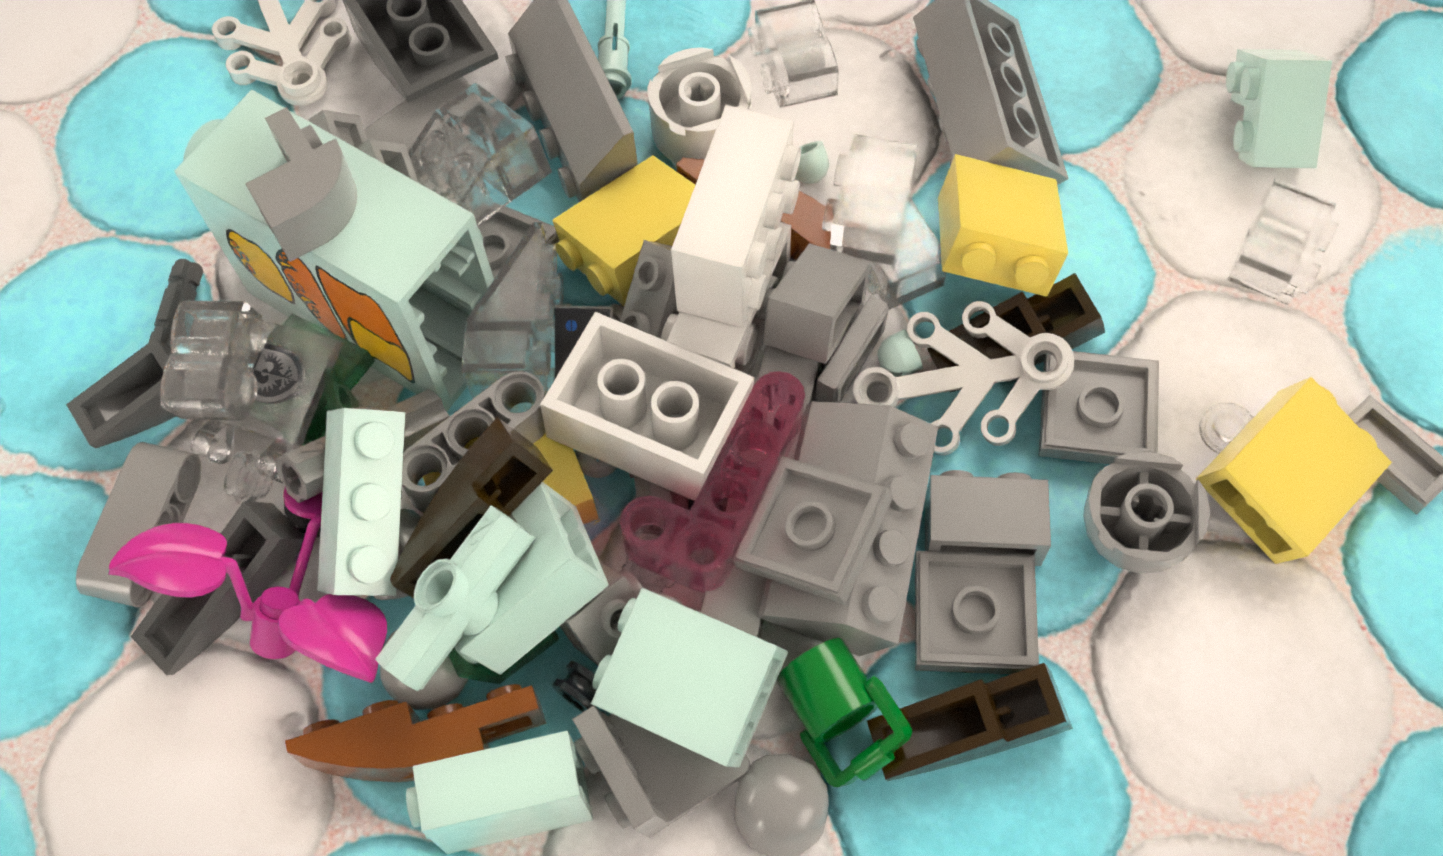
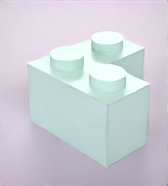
M1237 49L1236 62H1231L1228 66L1226 88L1228 93H1232L1231 100L1245 107L1243 121L1237 122L1233 138L1234 149L1236 152H1239L1238 158L1252 167L1317 168L1332 60L1301 50Z

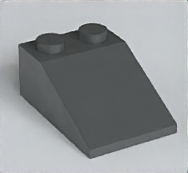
M343 0L351 25L358 39L377 68L408 103L499 59L496 49L462 0Z

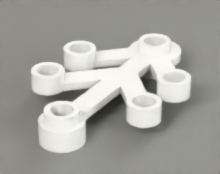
M258 0L270 32L241 24L235 17L226 16L218 19L212 26V33L222 49L235 50L244 45L281 56L283 65L278 66L255 60L254 56L247 51L235 52L227 58L225 64L232 80L239 85H248L258 80L278 86L281 97L293 105H308L320 99L328 87V79L323 69L334 52L346 49L351 43L352 37L346 22L340 18L326 19L320 24L318 29L320 37L306 58L302 57L299 49L318 18L327 17L335 11L337 7L336 0H323L321 2H316L318 0H305L290 25L287 22L279 0ZM234 31L233 33H231V34H229V35H225V34L228 33V32ZM334 33H340L337 36L330 37ZM243 66H248L247 68H245V69H243V70H238L239 68H241V67H243Z
M983 301L972 302L964 309L962 314V322L967 333L976 338L989 336L1013 354V356L991 360L941 327L935 315L929 312H919L913 315L907 324V333L910 339L920 348H933L958 366L894 377L884 368L871 367L858 375L854 382L853 393L858 404L890 405L895 407L899 400L961 389L943 416L931 423L937 426L938 429L947 428L952 431L953 438L947 446L938 447L935 445L934 448L935 454L949 455L958 448L960 443L959 432L993 385L998 382L1018 379L1000 408L985 414L981 421V432L986 441L995 446H1002L1008 444L1016 434L1015 423L1038 391L1056 389L1070 378L1074 369V354L1070 345L1063 338L1049 333L1028 337L996 316L995 310L990 304ZM984 311L990 315V321L985 327L975 328L969 324L970 317L975 312ZM921 322H931L934 324L935 329L930 337L921 339L915 335L917 325ZM1040 355H1052L1057 361L1054 369L1049 372H1041L1036 369L1034 363ZM883 384L887 386L888 396L882 402L870 400L869 393L875 385ZM997 418L1005 419L1009 423L1008 432L1001 437H994L988 433L989 423Z

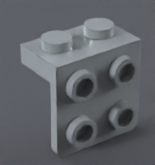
M595 706L590 707L572 719L582 736L574 742L580 757L591 773L595 774L601 770L612 790L604 798L614 818L623 829L631 825L635 831L648 837H652L739 781L751 768L750 760L746 754L740 767H726L614 714L607 716Z

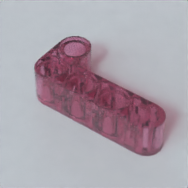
M782 371L769 372L759 378L750 392L690 511L650 495L638 497L628 503L622 512L620 523L624 549L632 562L692 590L700 592L713 591L723 585L734 566L732 558L781 456H788L800 431L805 392L798 378ZM780 405L774 416L772 426L767 423L768 411H774ZM755 449L765 453L767 458L762 461L751 462L742 458L740 454L746 450ZM733 498L740 501L744 506L736 512L728 513L716 508L715 504L721 499ZM649 524L657 525L664 530L661 536L653 540L639 539L634 535L638 528ZM698 548H709L719 555L716 561L705 565L694 563L688 556Z

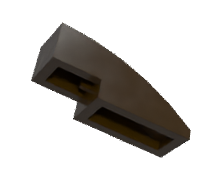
M1076 273L1053 284L1047 297L1035 294L1026 298L1022 291L993 307L996 316L1028 337L1042 333L1054 334L1063 338L1070 345L1071 349L1105 333L1102 317ZM983 312L970 319L969 324L975 328H983L989 323L990 315ZM963 324L949 331L991 360L1013 356L1012 353L989 336L984 338L971 336L967 333ZM927 348L937 369L958 366L933 348ZM1045 354L1040 355L1035 360L1034 365L1044 362Z
M497 417L468 449L424 511L390 577L393 587L414 599L416 583L423 571L439 559L450 560L490 506L496 507L517 523L512 512L553 471L537 446Z
M1041 663L989 683H985L980 679L900 708L911 726L912 735L907 743L893 752L895 759L883 767L882 771L885 780H896L993 755L1073 729L1051 670L1045 663ZM883 715L866 720L873 743L878 739L884 740L894 732Z

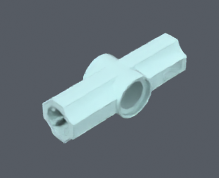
M490 506L450 560L439 559L423 571L414 590L416 606L375 660L384 670L391 673L403 684L416 691L422 690L463 635L474 636L482 632L491 623L499 604L496 590L536 537L496 507Z

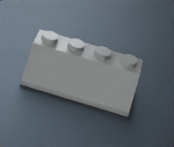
M533 0L508 32L513 54L505 56L515 85L524 83L527 89L526 92L522 93L531 120L534 122L541 119L545 129L539 132L549 159L558 157L562 164V168L557 169L566 196L568 198L576 196L578 201L581 202L638 165L634 132L569 1Z
M934 0L913 17L919 37L916 43L928 69V87L937 101L941 116L939 118V126L947 138L952 159L950 160V166L955 154L1053 178L1056 179L1057 184H1061L1069 179L1018 19L988 0Z
M811 401L806 405L794 460L888 487L893 498L845 605L767 579L758 618L821 642L841 638L850 652L858 656L898 645L937 437V426L890 405Z

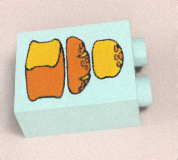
M251 89L223 120H211L203 124L193 134L186 146L183 162L174 170L184 189L248 293L413 393L419 394L430 389L442 399L443 406L447 412L511 332L474 214L290 111L300 129L311 124L322 144L336 138L356 184L357 203L352 218L336 237L289 262L245 183L287 163L265 120V117L284 109V107Z

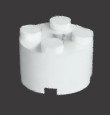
M690 48L668 56L658 66L659 72L652 81L650 79L647 88L654 142L660 152L672 161L675 168L676 163L683 157L705 160L725 105L752 111L751 81L746 69L738 60L729 56V61L714 56L713 49Z

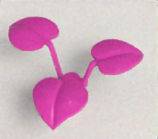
M285 487L283 500L287 509L293 514L309 518L311 521L307 526L289 588L280 586L268 588L256 599L255 603L251 601L237 561L229 557H223L226 552L227 540L219 532L204 526L189 523H171L153 527L130 539L110 561L108 575L125 577L154 592L176 597H197L212 592L222 585L227 573L241 606V620L252 621L249 644L257 655L268 659H281L298 651L329 668L370 683H373L376 678L379 663L375 659L382 651L387 636V620L380 608L368 600L354 595L327 594L316 603L310 599L299 600L301 585L318 530L321 527L323 492L298 503L287 493Z

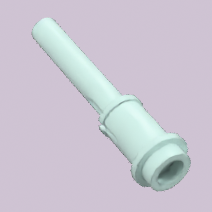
M607 0L605 35L598 42V61L617 99L625 95L632 85L631 74L627 70L630 45L629 41L624 37L626 0ZM613 36L616 37L615 50L612 49Z

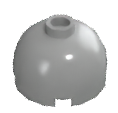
M1152 451L1125 453L1115 458L1114 462L1104 467L1102 471L1100 470L1089 487L1083 513L1087 536L1097 552L1118 568L1138 574L1163 572L1185 560L1206 534L1211 511L1205 488L1199 480L1194 483L1190 476L1181 470L1184 465L1173 457Z

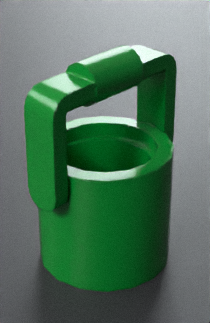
M841 638L827 640L804 652L790 662L777 677L776 682L805 728L800 732L803 744L826 781L833 787L849 785L858 778L866 781L895 759L893 752L911 738V726L884 684L875 676L870 679L867 678ZM879 708L894 732L884 740L878 739L850 761V765L841 771L824 743L854 728Z

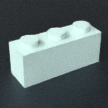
M352 408L327 411L317 591L332 595L396 596V588L393 587L390 577L398 562L405 412Z

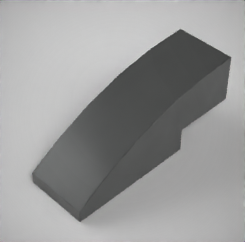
M210 313L168 346L159 339L154 338L67 403L66 406L89 445L99 448L155 427L196 407L248 374L253 359L234 330Z
M244 501L220 534L227 540L226 552L223 557H229L237 561L252 603H255L256 599L274 583L301 549L305 535L273 503ZM226 573L225 581L220 587L203 596L176 597L161 594L131 635V638L166 676L175 675L207 649L240 618L241 606L229 575Z

